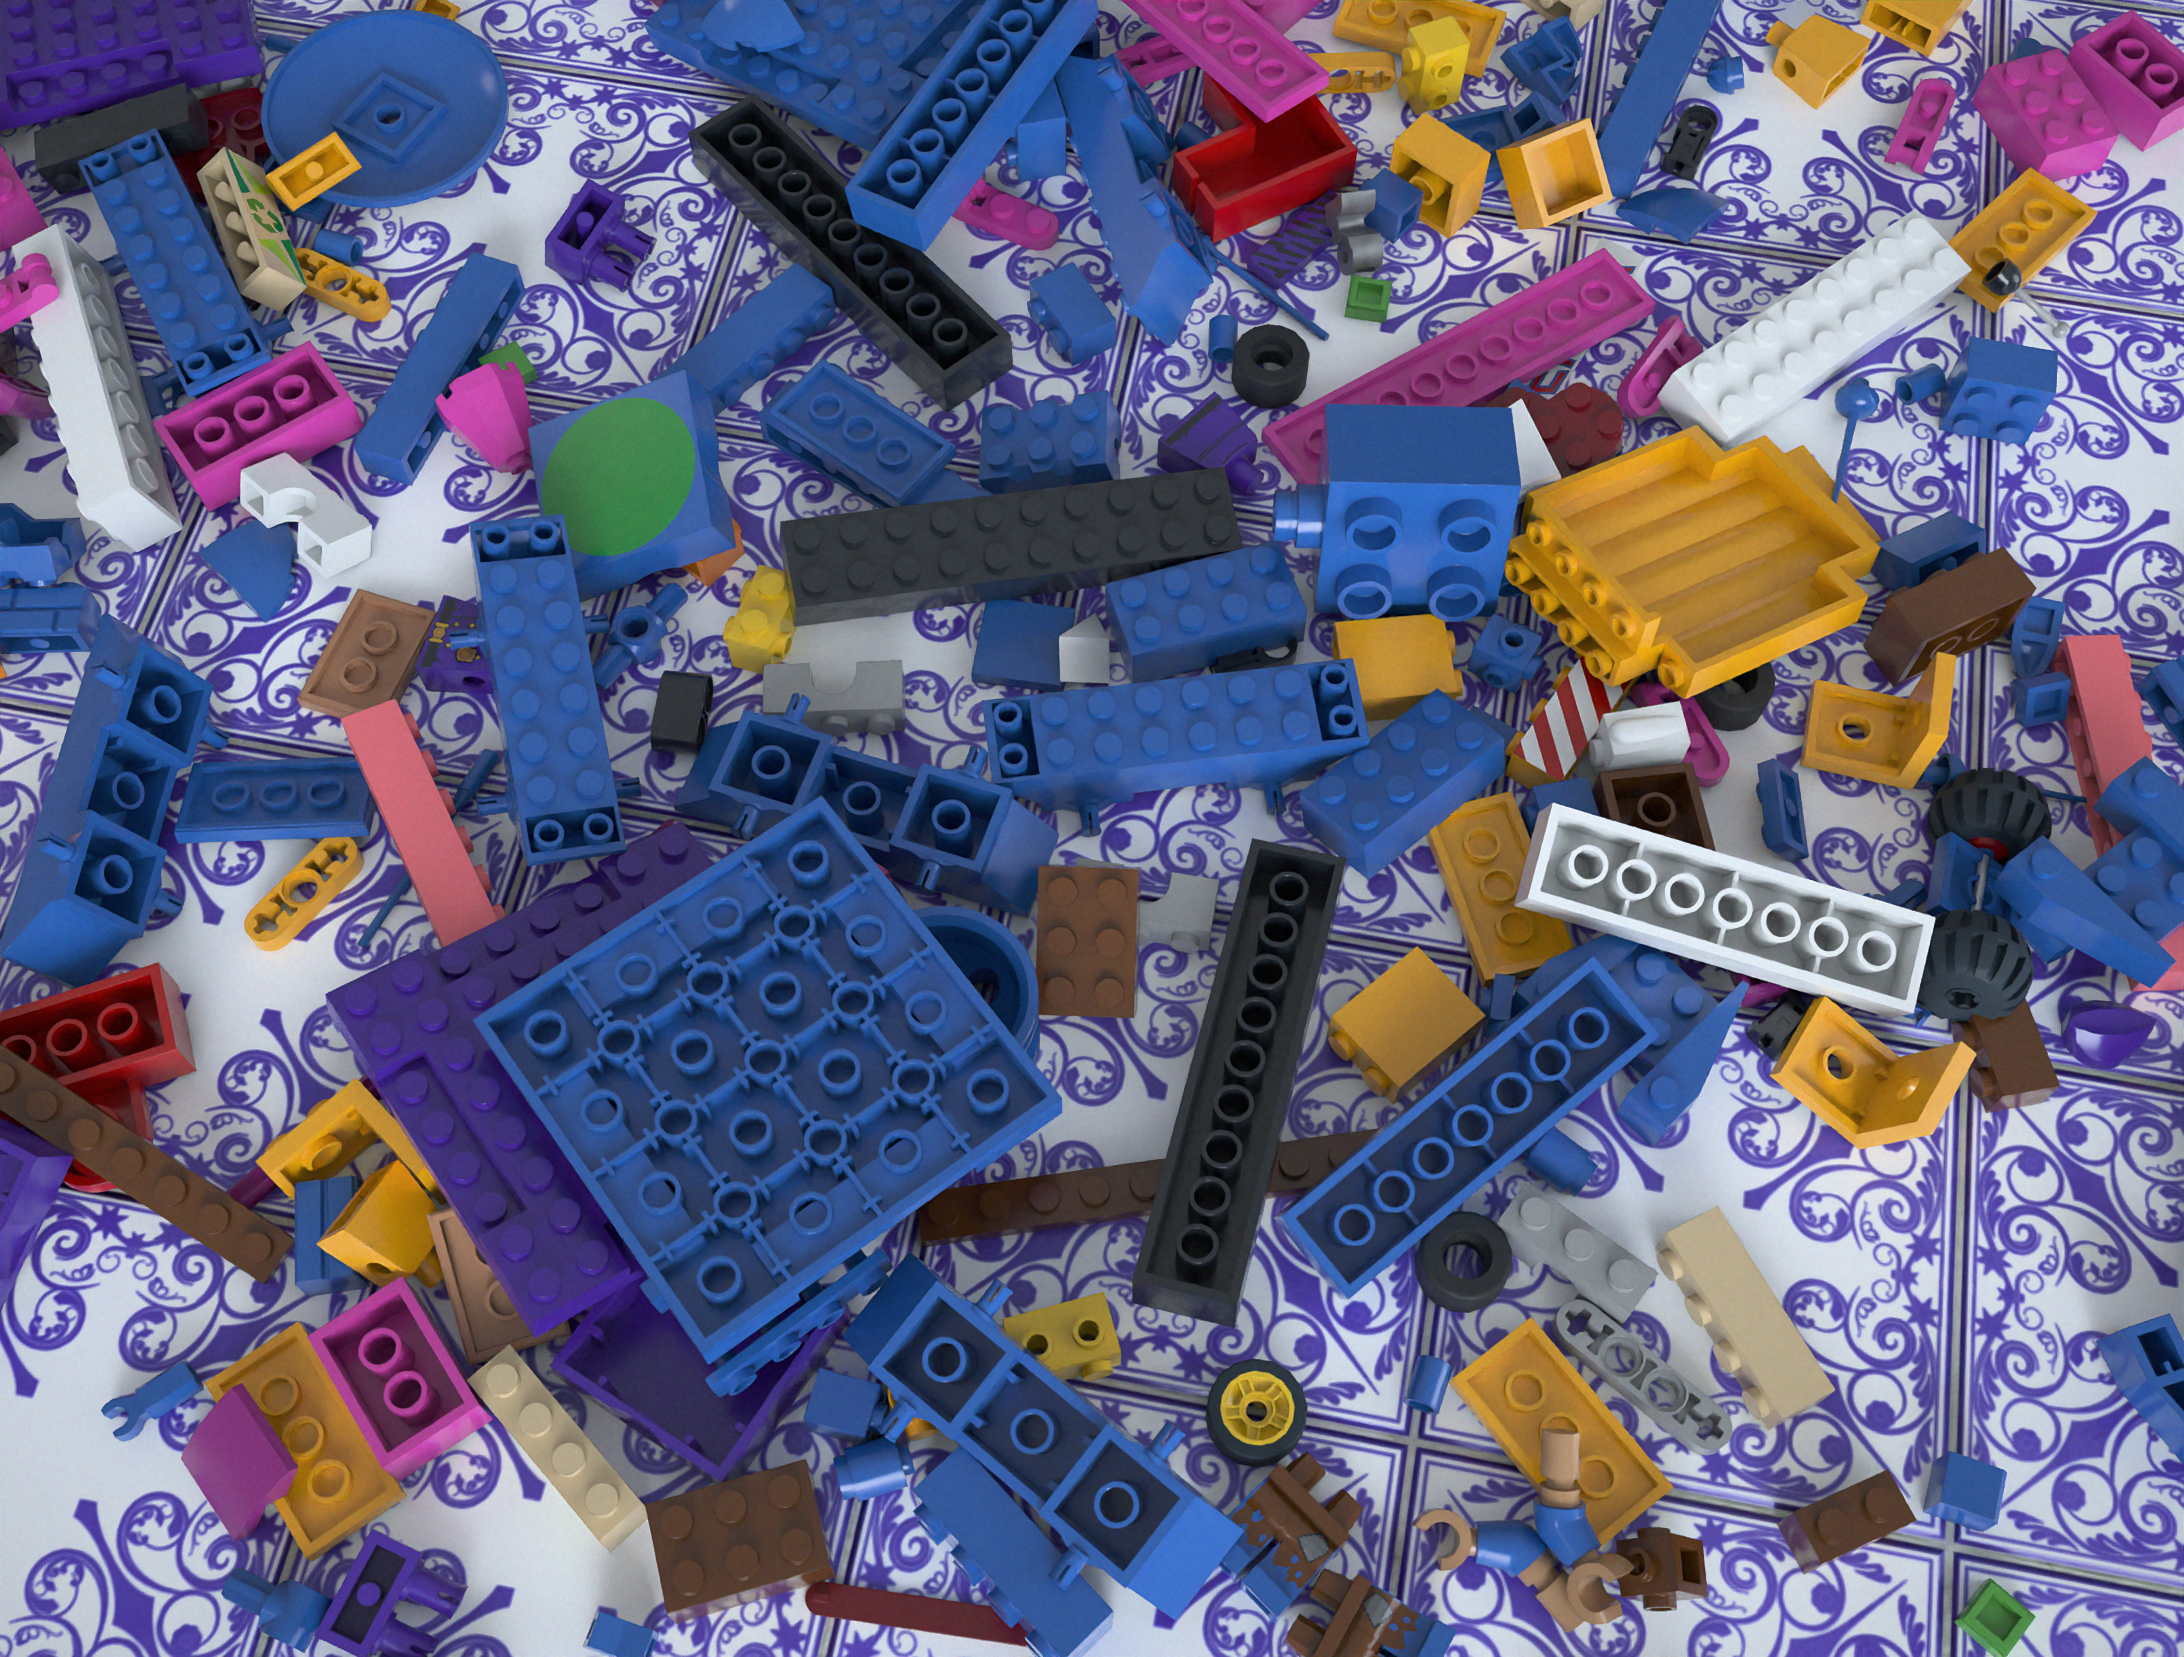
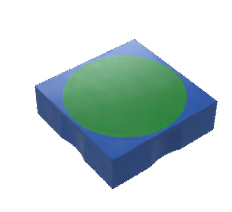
M686 369L528 428L540 516L564 515L580 603L632 585L654 572L669 568H680L736 548L728 494L719 472V442L710 392Z

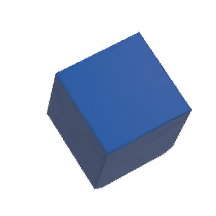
M1949 1451L1932 1463L1923 1512L1963 1527L1983 1532L1998 1524L2007 1472L1993 1465Z

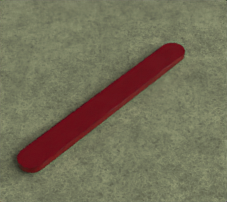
M823 1581L811 1585L805 1595V1603L808 1610L817 1616L1027 1647L1026 1645L1028 1644L1025 1639L1028 1633L1019 1622L1012 1628H1009L990 1606Z

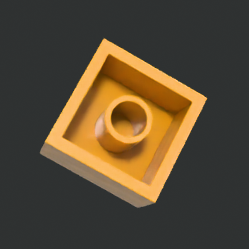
M1424 112L1394 140L1389 170L1424 192L1419 220L1450 239L1479 211L1491 153L1455 132L1445 123L1439 122Z

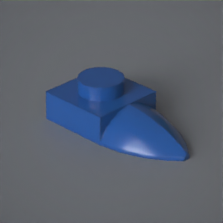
M2031 596L2008 630L2006 640L2011 641L2012 661L2020 680L2035 677L2036 674H2043L2052 661L2058 646L2065 602Z
M1495 973L1489 990L1481 989L1477 1007L1486 1015L1482 1035L1486 1037V1040L1510 1020L1515 976Z

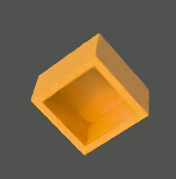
M1590 118L1560 123L1496 150L1519 230L1544 228L1613 199Z

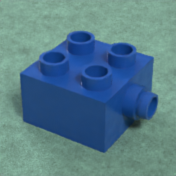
M1325 404L1316 484H1296L1295 492H1291L1290 489L1275 490L1272 517L1273 541L1289 542V540H1294V548L1311 549L1314 613H1342L1358 620L1373 619L1382 614H1433L1437 618L1449 622L1464 621L1474 616L1492 617L1496 610L1521 490L1512 408Z

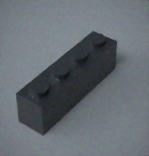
M182 83L35 131L36 170L61 195L89 186L78 161L154 128L158 130L172 158L209 147L207 109L188 85Z

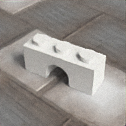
M286 452L241 470L240 504L267 528L284 522H298V554L325 578H329L370 559L372 525L366 517L358 514L335 491L327 488L305 466L300 465Z

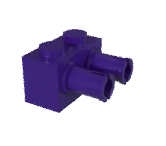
M588 178L545 239V266L582 286L587 277L594 275L624 293L628 289L626 284L631 285L636 269L609 256L605 251L609 246L615 244L638 257L641 261L646 262L649 258L647 253L649 255L652 254L657 238L649 236L625 222V199Z
M371 1529L314 1636L357 1657H370L371 1654L376 1656L378 1651L391 1657H428L413 1650L411 1645H415L433 1654L441 1638L433 1637L397 1620L398 1613L394 1612L399 1601L404 1603L406 1598H409L451 1620L459 1605L440 1597L439 1592H443L461 1601L468 1586L424 1567L426 1561L422 1558L425 1553L378 1530Z

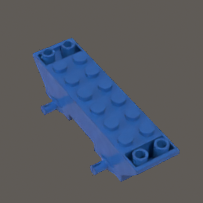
M1114 53L1100 61L1069 55L1054 75V80L1059 96L1062 98L1066 123L1071 127L1073 133L1069 135L1070 144L1082 161V165L1078 167L1079 173L1092 192V196L1088 198L1089 204L1096 217L1101 220L1103 226L1098 230L1105 247L1112 254L1113 260L1109 261V267L1123 289V292L1119 294L1120 301L1130 317L1136 315L1140 319L1144 330L1149 336L1156 335L1168 347L1175 343L1199 291L1214 283L1212 274L1217 271L1218 263L1209 254L1207 247L1201 243L1193 219L1164 187L1157 165L1171 157L1170 151L1175 147V139L1166 130L1164 123L1159 120L1151 97Z
M156 128L78 161L120 251L98 262L109 271L110 276L128 268L173 364L172 367L151 375L158 391L161 393L167 388L182 383L189 398L194 396L198 399L251 370L272 361L274 356L272 354L273 344L271 341L295 330L286 314L264 325L254 318L242 294L239 293L237 284L222 256L223 253L216 241V226L211 212L206 213L198 205Z
M557 514L470 522L469 533L479 616L476 628L448 630L451 650L479 646L481 653L487 661L489 678L492 681L507 777L505 794L476 797L478 816L508 813L509 819L515 826L519 849L522 848L527 866L623 854L627 851L617 799L641 797V784L639 777L621 780L613 779L586 637L587 634L610 633L608 614L582 616L564 515Z
M109 613L102 615L0 941L1 958L71 990L91 984L129 940L143 938L148 917L154 908L173 918L181 913L183 908L179 906H183L184 901L163 891L161 887V871L167 850L157 845L178 769L191 767L196 747L201 740L217 750H222L229 742L226 739L230 738L229 733L212 725L208 720V704L214 685L188 670L179 656Z
M1353 658L982 700L992 784L1012 789L1013 795L1040 803L1041 812L1056 810L1079 812L1081 833L1084 837H1090L1089 820L1092 825L1093 837L1101 834L1098 810L1109 804L1132 802L1134 793L1223 782L1225 790L1242 788L1263 790L1267 814L1275 815V809H1277V815H1280L1287 810L1282 788L1293 782L1316 780L1318 771L1369 745L1370 742Z
M799 693L792 694L784 716H765L744 709L739 721L710 728L674 804L676 811L731 827L733 835L740 839L743 836L744 840H750L751 834L759 836L822 795L873 861L889 870L891 877L914 883L913 889L920 894L924 890L926 896L933 895V890L1024 918H1029L1038 894L1039 866L1050 863L1059 839L1057 831L1013 799L1012 789L992 784L980 776L983 765L989 755L985 749L980 747L978 752L977 746H971L962 769H942L922 763L920 769L917 770L843 748L834 744L832 735L812 730L802 723L811 700L803 694L800 698Z
M909 1251L842 1335L847 1343L868 1365L867 1369L889 1387L894 1399L898 1402L882 1423L877 1426V1430L881 1434H886L885 1437L895 1443L896 1439L914 1417L931 1422L950 1440L958 1442L1039 1511L1037 1514L1060 1533L1069 1549L1053 1570L1047 1574L1055 1582L1069 1565L1071 1566L1057 1584L1059 1587L1067 1591L1069 1585L1087 1563L1090 1566L1103 1569L1124 1588L1128 1587L1165 1614L1177 1620L1244 1532L1241 1526L1173 1471L1165 1462L1186 1434L1177 1429L1167 1443L1163 1445V1442L1176 1427L1169 1420H1166L1164 1426L1148 1446L1141 1444L997 1324L993 1316L1008 1297L1014 1293L1010 1288L1004 1286L1005 1284L997 1278H994L992 1284L975 1304Z

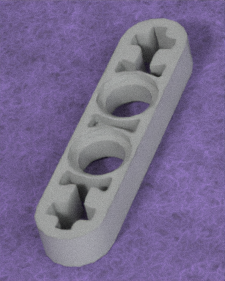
M1575 1299L1567 1301L1560 1307L1552 1321V1332L1555 1340L1687 1449L1698 1455L1707 1456L1715 1454L1729 1442L1732 1436V1422L1725 1410L1596 1306L1585 1300ZM1579 1315L1587 1320L1584 1329L1595 1339H1597L1602 1331L1608 1335L1599 1345L1595 1354L1588 1349L1595 1340L1582 1331L1576 1336L1570 1334L1567 1330L1570 1326V1321L1565 1316L1573 1320ZM1619 1346L1628 1350L1633 1358L1632 1370L1626 1373H1618L1612 1370L1606 1361V1351L1608 1348ZM1657 1380L1669 1383L1676 1393L1674 1406L1663 1408L1654 1404L1648 1393L1650 1383ZM1689 1400L1695 1406L1687 1413L1699 1422L1704 1421L1706 1418L1711 1419L1715 1423L1712 1432L1718 1438L1716 1439L1710 1435L1705 1440H1702L1696 1434L1699 1430V1425L1688 1415L1680 1423L1673 1417L1685 1407Z

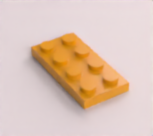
M1345 0L1335 20L1333 35L1402 55V50L1406 47L1409 28L1453 15L1470 42L1464 73L1482 78L1505 25L1507 12L1466 0Z
M2030 167L1947 242L1972 269L1957 288L1996 314L2015 294L2010 293L2005 296H1998L1992 293L1982 284L1986 273L2001 259L2009 258L2021 271L2022 282L2020 287L2023 288L2093 222L2098 212Z
M1512 791L1465 802L1451 813L1446 820L1429 831L1426 835L1427 841L1483 988L1491 986L1495 973L1515 976V979L1531 976L1548 959L1574 948L1563 920L1514 906L1531 839Z
M1532 1317L1458 1373L1449 1383L1539 1495L1540 1483L1547 1479L1540 1473L1542 1428L1566 1429L1580 1433L1581 1477L1574 1480V1483L1580 1485V1499L1585 1501L1586 1517L1601 1547L1673 1488V1485Z
M298 1321L205 1382V1385L217 1404L232 1387L243 1383L298 1465V1470L287 1495L273 1503L305 1558L313 1562L400 1502L407 1495L399 1481L382 1469L307 1338L310 1335L308 1330Z

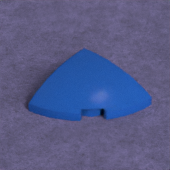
M720 0L699 26L702 34L707 39L720 47L732 51L738 50L735 42H739L746 47L755 46L757 52H767L787 47L806 38L802 28L784 0Z
M1567 15L1541 26L1533 36L1508 47L1500 56V59L1519 81L1532 92L1535 90L1556 106H1560L1574 94L1582 79L1581 73L1575 78L1577 62L1583 57V51L1576 30Z
M1693 188L1653 189L1630 198L1617 208L1615 214L1648 235L1658 227L1687 245L1701 229L1706 232L1728 209L1730 202L1712 193Z
M258 519L253 520L228 532L198 552L203 562L233 589L237 598L265 624L283 607L296 583V579L290 571L292 554L295 560L299 559L298 547L286 522L267 528Z

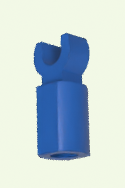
M183 1359L136 1388V1394L132 1397L113 1398L102 1407L101 1412L109 1419H113L123 1412H128L126 1423L112 1433L115 1438L122 1442L129 1441L140 1434L147 1420L150 1418L157 1420L204 1390V1385L193 1366L186 1359Z

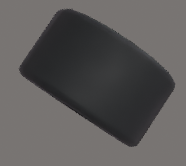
M1266 324L1257 326L1242 334L1235 344L1231 380L1235 391L1244 401L1261 408L1274 409L1283 407L1298 399L1306 387L1310 352L1306 342L1295 331L1281 325ZM1275 363L1283 368L1265 370L1259 367L1258 364Z
M1770 662L1730 679L1738 683L1745 691V694L1727 693L1716 685L1694 695L1713 729L1727 732L1744 730L1757 722L1774 693L1776 677Z
M1456 1211L1450 1213L1424 1235L1415 1255V1274L1421 1290L1433 1303L1453 1312L1469 1313L1485 1308L1499 1296L1512 1270V1249L1506 1234L1493 1220L1476 1212ZM1452 1245H1465L1475 1250L1483 1261L1481 1273L1471 1280L1461 1279L1451 1274L1444 1265L1445 1251Z

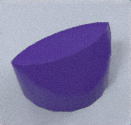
M2103 1000L2082 1001L2073 1005L2066 1012L2061 1022V1037L2066 1049L2076 1060L2091 1068L2106 1070L2119 1067L2145 1043L2155 1026L2156 1019L2136 1008L2121 1003Z

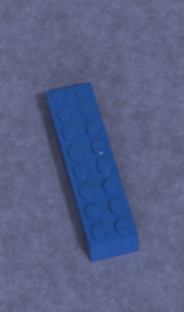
M986 0L845 187L854 222L926 252L1099 15L1097 0Z
M1594 956L1583 960L1278 1213L1274 1219L1337 1297L1349 1300L1661 1035Z

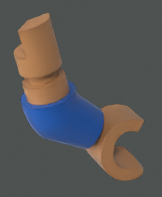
M1542 1428L1540 1473L1547 1479L1540 1483V1495L1533 1498L1534 1522L1538 1535L1567 1569L1575 1567L1569 1575L1567 1582L1568 1600L1573 1610L1582 1620L1592 1625L1609 1623L1622 1616L1623 1613L1620 1600L1611 1597L1606 1592L1602 1578L1609 1584L1627 1575L1635 1567L1628 1559L1618 1554L1605 1553L1600 1556L1596 1551L1601 1547V1544L1586 1517L1585 1501L1580 1499V1485L1574 1483V1480L1581 1477L1580 1433L1566 1429Z
M1442 1508L1427 1509L1417 1515L1412 1525L1423 1531H1426L1437 1522H1446L1454 1531L1455 1544L1453 1549L1447 1555L1437 1557V1569L1439 1571L1453 1570L1463 1564L1468 1556H1473L1475 1564L1504 1570L1511 1578L1518 1576L1526 1587L1533 1584L1537 1589L1534 1596L1566 1633L1573 1631L1584 1622L1573 1610L1568 1600L1567 1582L1569 1574L1564 1569L1557 1571L1553 1567L1556 1559L1547 1550L1548 1546L1532 1526L1517 1519L1476 1521L1474 1528H1469L1465 1520L1458 1514Z

